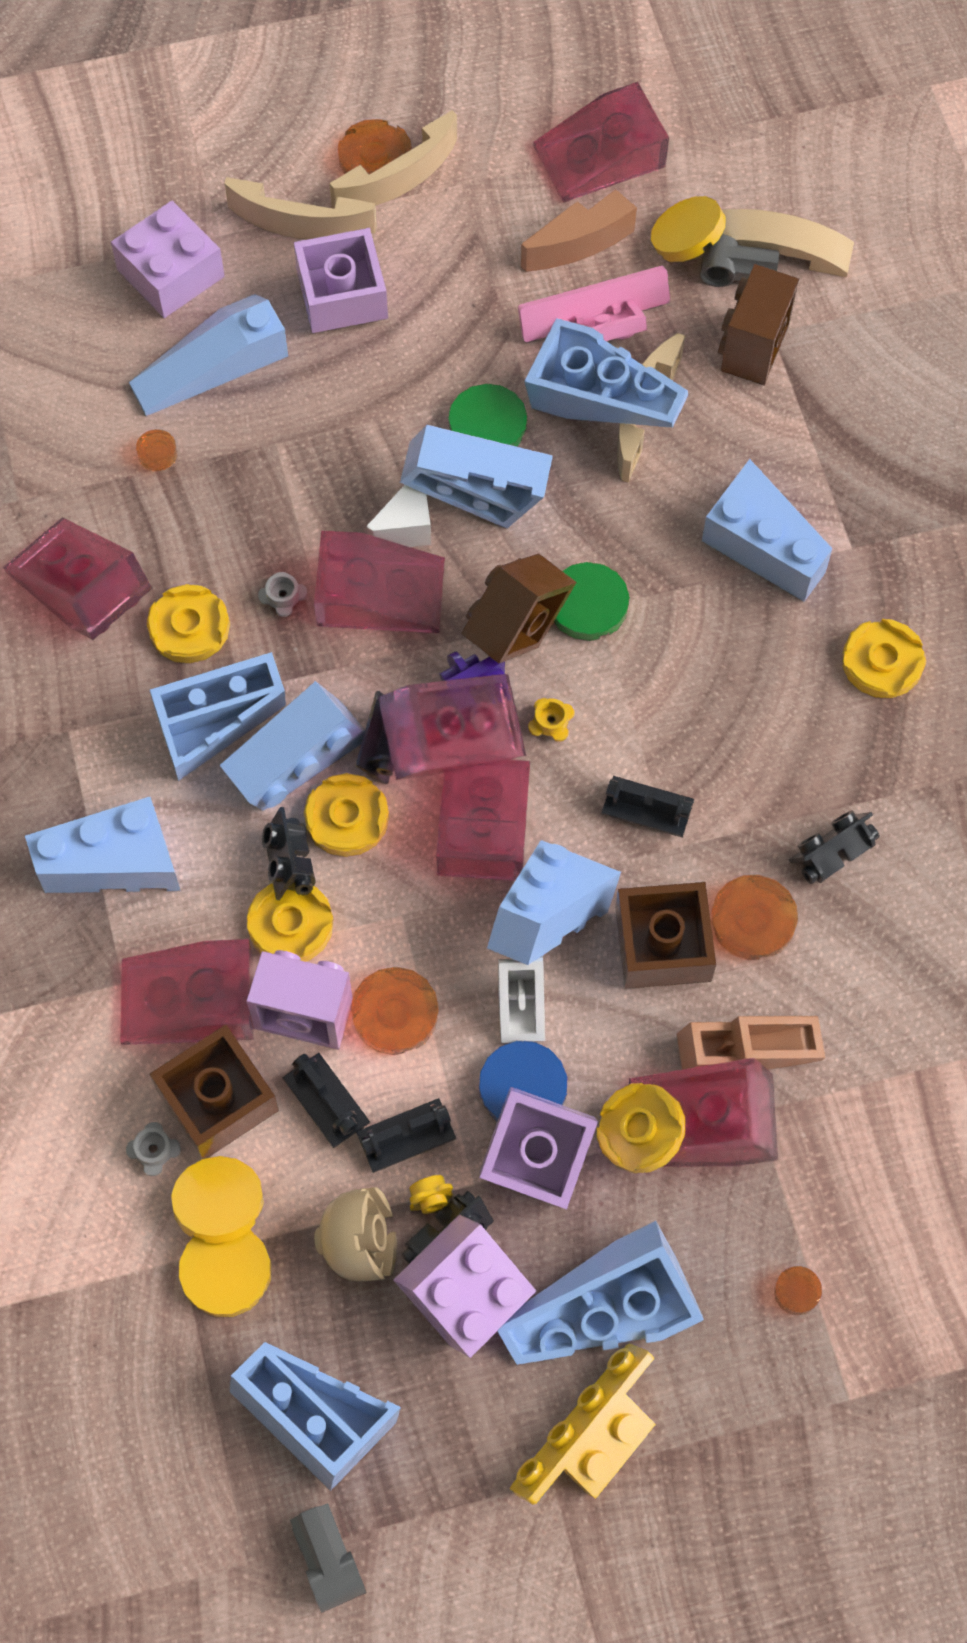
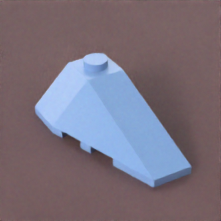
M256 294L217 310L129 382L130 387L146 416L288 357L285 329L269 300Z
M556 318L524 381L532 409L576 420L673 428L688 397V390L653 367L643 366L631 358V353L621 346L619 348L614 347L605 341L603 335L595 329Z
M654 1221L614 1241L525 1302L497 1332L515 1363L519 1365L572 1356L575 1350L603 1346V1350L619 1348L618 1343L645 1339L646 1343L662 1341L704 1319L674 1252L658 1223Z

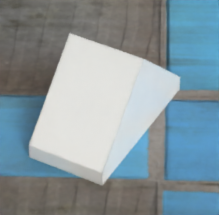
M404 485L367 525L368 547L374 551L431 545V526L426 494Z
M543 957L538 958L529 965L514 959H498L501 1043L545 1041Z

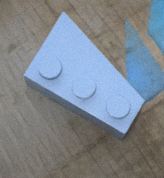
M426 425L409 443L400 483L504 528H509L544 498L553 456Z
M751 459L748 460L706 516L702 542L805 602L826 573L832 552L831 546Z
M272 652L150 689L153 705L178 781L286 706L285 690Z
M315 681L221 763L220 767L247 801L264 811L281 803L289 793L361 745L365 729L342 701Z
M151 797L25 835L36 875L45 893L99 892L100 889H126V892H140V888H166L167 891H181Z
M541 840L499 906L487 949L526 965L531 964L561 944L563 936L569 932L575 931L578 933L585 928L586 922L595 915L602 917L608 913L621 872L570 852L561 845L550 844Z
M266 1342L231 1375L230 1393L330 1491L396 1424L401 1409L400 1406L389 1401L385 1403L360 1391V1387L346 1381V1383H343L320 1372L318 1367Z

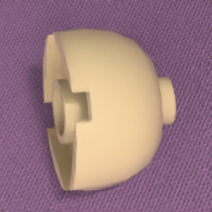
M378 1187L355 1189L340 1194L326 1207L321 1218L320 1227L315 1231V1246L317 1252L324 1256L327 1264L340 1277L350 1281H374L385 1279L384 1276L392 1274L396 1262L397 1238L396 1231L390 1232L387 1235L385 1218L393 1217L385 1194Z

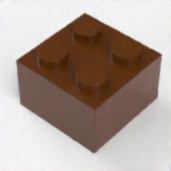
M754 264L748 279L741 278L734 298L737 303L734 309L728 308L721 331H724L717 353L723 355L722 372L765 386L790 325L800 278Z
M539 553L522 559L518 558L504 565H497L485 580L487 588L484 594L469 608L466 614L468 622L461 634L498 664L539 648L577 582Z
M706 882L618 889L615 912L625 989L712 982L717 964Z
M226 1024L149 1073L157 1092L202 1159L209 1158L279 1111L274 1093Z

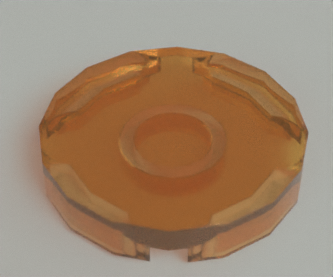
M381 119L363 120L347 129L342 141L340 139L338 144L339 166L343 173L346 174L361 165L370 175L412 150L411 140L405 130L398 125L395 128L388 125V121Z
M743 875L727 882L717 893L711 910V924L719 944L732 955L747 960H760L761 957H768L770 955L772 957L781 953L792 941L798 923L797 905L789 890L778 881L762 875Z
M391 967L379 969L364 978L354 992L351 1013L354 1028L363 1043L377 1052L398 1055L404 1054L405 1051H410L415 1047L417 1049L428 1041L436 1029L439 1007L436 992L426 978L410 969Z

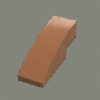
M616 189L589 210L578 201L521 244V268L525 272L550 269L585 259L615 245L635 231L637 207Z
M738 1016L732 1022H690L677 1033L683 1076L769 1070L818 1062L826 1058L818 1016Z

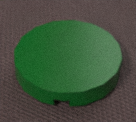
M481 384L472 386L457 396L451 404L448 423L450 431L518 447L526 432L528 416L524 403L515 392L501 385Z
M592 562L573 564L564 569L563 572L577 583L554 620L559 630L572 638L587 641L600 639V636L608 633L611 635L616 632L627 617L630 600L627 585L620 575L603 564Z

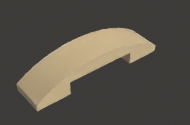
M451 110L423 127L422 144L370 175L359 165L329 183L332 209H335L338 197L372 202L376 206L395 199L421 184L441 166L452 151L457 141V114Z
M229 177L225 179L224 184L228 208L244 220L267 231L304 240L370 228L371 234L376 232L375 203L338 197L335 209L265 197L263 183Z
M755 209L722 210L726 217L725 229L722 234L734 238L738 245L779 250V255L810 260L809 270L847 277L854 242L837 231L819 223L784 213Z
M677 333L666 340L642 365L653 367L673 380L682 359L685 335ZM619 424L617 442L618 470L621 480L627 483L630 481L643 449L645 430L636 427V424Z

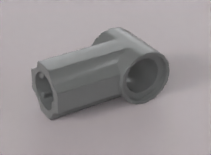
M722 234L713 246L709 242L704 247L700 276L703 282L708 285L724 287L733 283L734 280L740 281L742 277L748 279L754 264L777 271L779 250L740 246L734 238Z
M328 1503L302 1512L290 1520L298 1546L309 1570L306 1571L321 1613L367 1593L351 1551H346Z

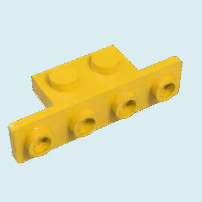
M629 1343L611 1356L607 1369L595 1384L588 1386L580 1394L577 1406L567 1418L551 1429L547 1436V1442L535 1457L527 1460L519 1468L516 1480L510 1486V1490L516 1496L535 1505L564 1470L588 1495L595 1499L656 1425L626 1395L628 1390L654 1360L651 1353Z

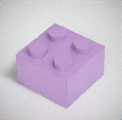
M170 201L111 241L117 270L163 318H166L225 277L220 248L173 201Z
M370 228L293 242L297 274L312 333L388 319L386 287Z
M277 950L274 954L262 951L247 998V1005L254 1029L339 1050L353 1004L349 972H345L343 967L329 961H319L318 964L300 961L301 958L288 951Z
M510 1087L479 1171V1178L567 1209L598 1121L595 1117Z
M458 1215L393 1280L451 1347L469 1358L536 1292L534 1287L481 1224L461 1215Z

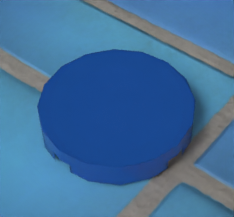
M515 1041L500 1046L487 1058L480 1072L479 1095L490 1116L497 1122L510 1087L563 1105L567 1097L568 1077L562 1061L549 1048L532 1041Z

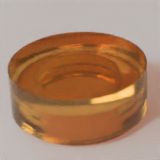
M160 429L147 431L140 436L136 444L138 459L149 470H165L176 461L178 453L176 442L167 431Z
M793 1266L784 1270L778 1277L774 1287V1296L778 1305L785 1312L792 1315H804L811 1312L819 1303L822 1296V1285L820 1279L812 1270L802 1266Z

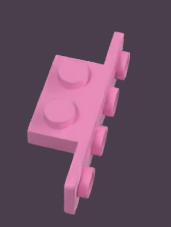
M658 266L520 304L518 306L522 338L525 342H530L547 337L556 318L591 327L601 333L605 341L627 339L633 336L634 333L647 330L646 316L642 310L664 305L670 301L667 270L664 266Z

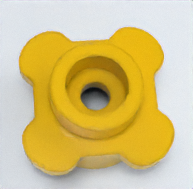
M554 698L538 699L534 704V719L528 724L529 732L534 736L541 734L551 736L557 742L567 739L569 735L567 725L569 720L574 717L573 707ZM553 717L555 721L550 723L547 719Z
M442 1175L429 1176L413 1183L409 1187L411 1211L421 1210L423 1214H428L448 1205L447 1200L453 1197L452 1184H446Z

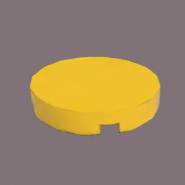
M694 196L674 204L657 219L651 230V242L657 253L664 260L684 262L700 256L704 253L703 247L709 242L713 246L720 239L725 229L726 217L716 200L707 196Z
M185 584L170 588L162 593L163 597L156 603L154 601L149 608L146 624L151 643L162 656L174 662L191 664L206 660L217 653L228 638L230 621L225 603L220 597L218 598L212 594L211 590L203 586Z
M881 619V622L871 623V621L862 623L850 633L842 652V667L848 680L859 691L875 698H894L906 694L918 684L926 665V655L924 657L923 644L920 637L912 629L892 619Z
M345 773L328 777L322 781V784L315 791L314 789L311 791L306 800L304 817L307 833L316 846L329 854L349 857L363 854L379 843L387 830L389 811L385 795L373 785L372 781L364 776Z
M273 883L257 893L250 904L247 914V929L252 945L260 954L262 951L274 954L277 950H283L296 954L301 958L300 961L306 962L325 949L332 936L334 919L328 899L317 887L313 886L312 892L307 895H299L295 890L287 889L279 901L275 898Z
M632 1083L615 1091L604 1103L599 1114L601 1120L596 1133L602 1153L614 1165L634 1174L649 1173L666 1165L679 1151L685 1136V1116L679 1102L664 1088L654 1084Z
M224 1156L205 1158L187 1167L176 1180L171 1194L174 1217L182 1231L192 1238V1235L197 1238H202L203 1242L212 1244L234 1241L249 1232L255 1225V1219L259 1216L260 1211L262 1212L264 1205L261 1182L254 1170L236 1158Z
M251 1230L234 1241L218 1244L203 1242L202 1238L194 1236L187 1243L180 1258L179 1280L186 1297L199 1310L214 1317H235L251 1310L259 1302L265 1290H267L271 1281V1261L264 1243Z

